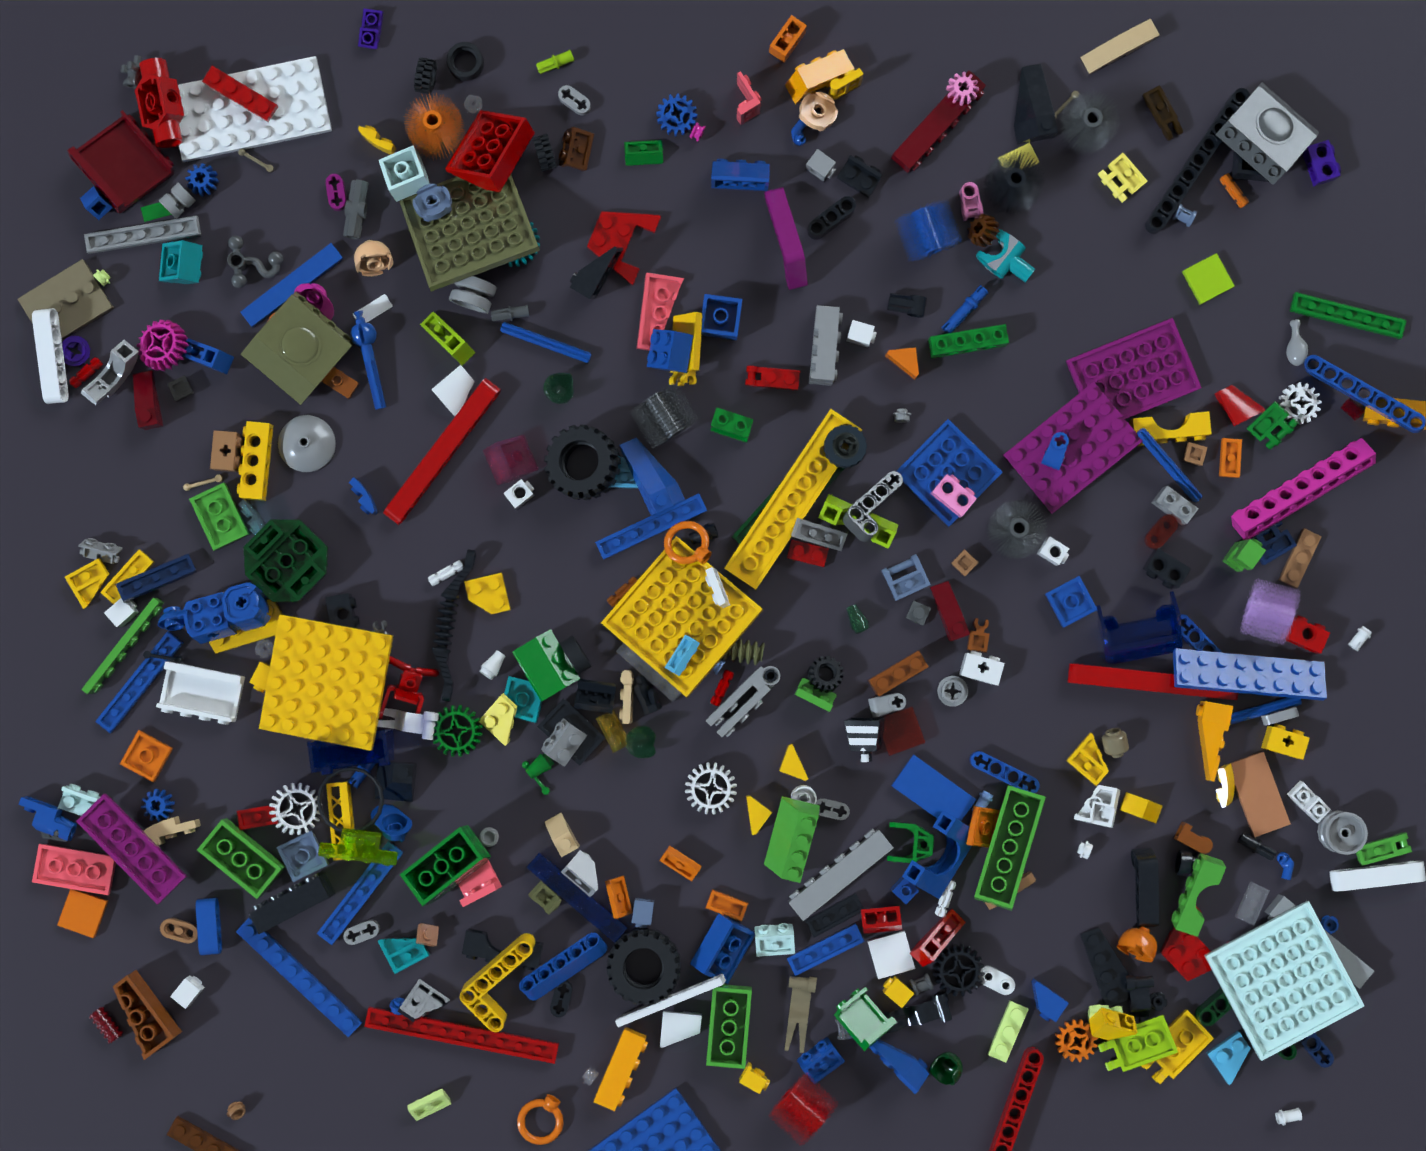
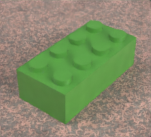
M228 818L222 819L197 849L198 852L256 899L265 894L286 868L282 862L244 831L240 830Z
M723 984L712 989L706 1066L745 1069L752 987Z

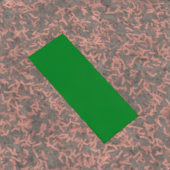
M160 202L141 207L144 222L172 215Z

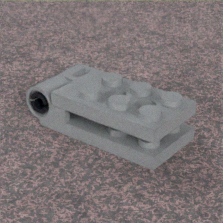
M760 666L706 719V722L710 726L713 724L717 726L725 718L723 714L727 710L732 712L739 705L736 701L753 686L757 691L716 731L721 737L724 735L730 736L735 731L733 726L738 721L742 724L750 716L747 712L752 707L756 710L763 703L761 699L779 682V670L774 666H767L765 668ZM769 672L773 673L772 679L767 678Z

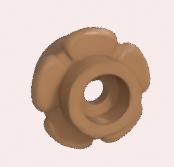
M242 1102L231 1103L227 1109V1116L231 1117L232 1120L242 1118L246 1112L245 1105Z

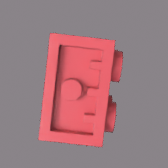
M740 71L737 73V85L747 99L738 105L739 108H737V120L742 125L760 114V101L762 99L759 93L753 91L750 87L752 84L748 76H743Z
M489 860L458 884L464 895V898L459 901L462 907L502 887Z

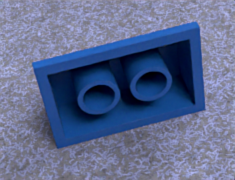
M717 159L712 162L711 188L768 191L770 164H766L765 161L747 163L746 160L728 162L726 159Z
M718 913L690 964L704 975L712 978L724 974L725 983L728 984L755 937V932L735 920Z

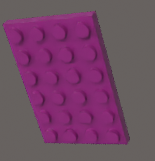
M1173 318L1066 360L1078 393L1095 382L1125 419L1202 388Z
M1093 382L1003 456L1050 513L1053 514L1138 446L1142 440L1095 382ZM1063 432L1068 436L1069 444L1060 470L1041 464L1053 435ZM1063 436L1055 438L1057 446L1066 443L1063 440Z

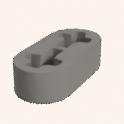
M569 85L562 86L559 89V100L565 106L582 116L590 112V101L584 95ZM568 91H570V96L573 98V100H571L569 97H566L564 99L563 92L567 93ZM576 101H578L580 104H583L585 102L586 109L582 108L581 110H579V105L576 103Z
M1295 706L1263 715L1261 718L1263 725H1270L1298 717L1299 713Z
M825 798L817 799L816 805L825 802V806L831 807L830 810L824 809L823 812H820L819 809L820 816L845 820L850 814L849 807L843 802ZM840 806H844L843 809L846 811V814H842L839 817L838 813L833 811V808L840 809Z
M368 920L354 925L344 932V940L349 945H355L371 939L380 932V924L376 920ZM368 924L376 927L373 931L374 934L371 931L364 933L363 930L369 927ZM350 931H352L353 933H357L360 931L361 935L355 937L356 941H354L353 938L349 939L348 935L351 934Z

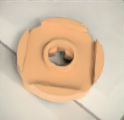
M816 92L815 94L806 95L799 107V118L807 126L818 131H824L834 123L838 110L834 105L835 101L832 97L823 92ZM820 108L823 114L816 113L814 109Z

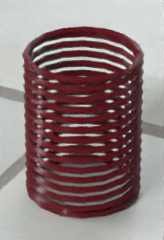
M1351 398L1341 406V409L1354 421L1365 411Z

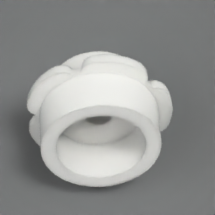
M1088 841L1085 843L1081 842L1077 853L1080 854L1079 857L1088 859L1093 845L1089 844Z

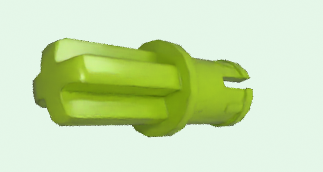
M568 50L556 56L553 54L551 58L537 63L536 67L538 72L543 74L555 68L559 69L560 66L574 61L571 50Z

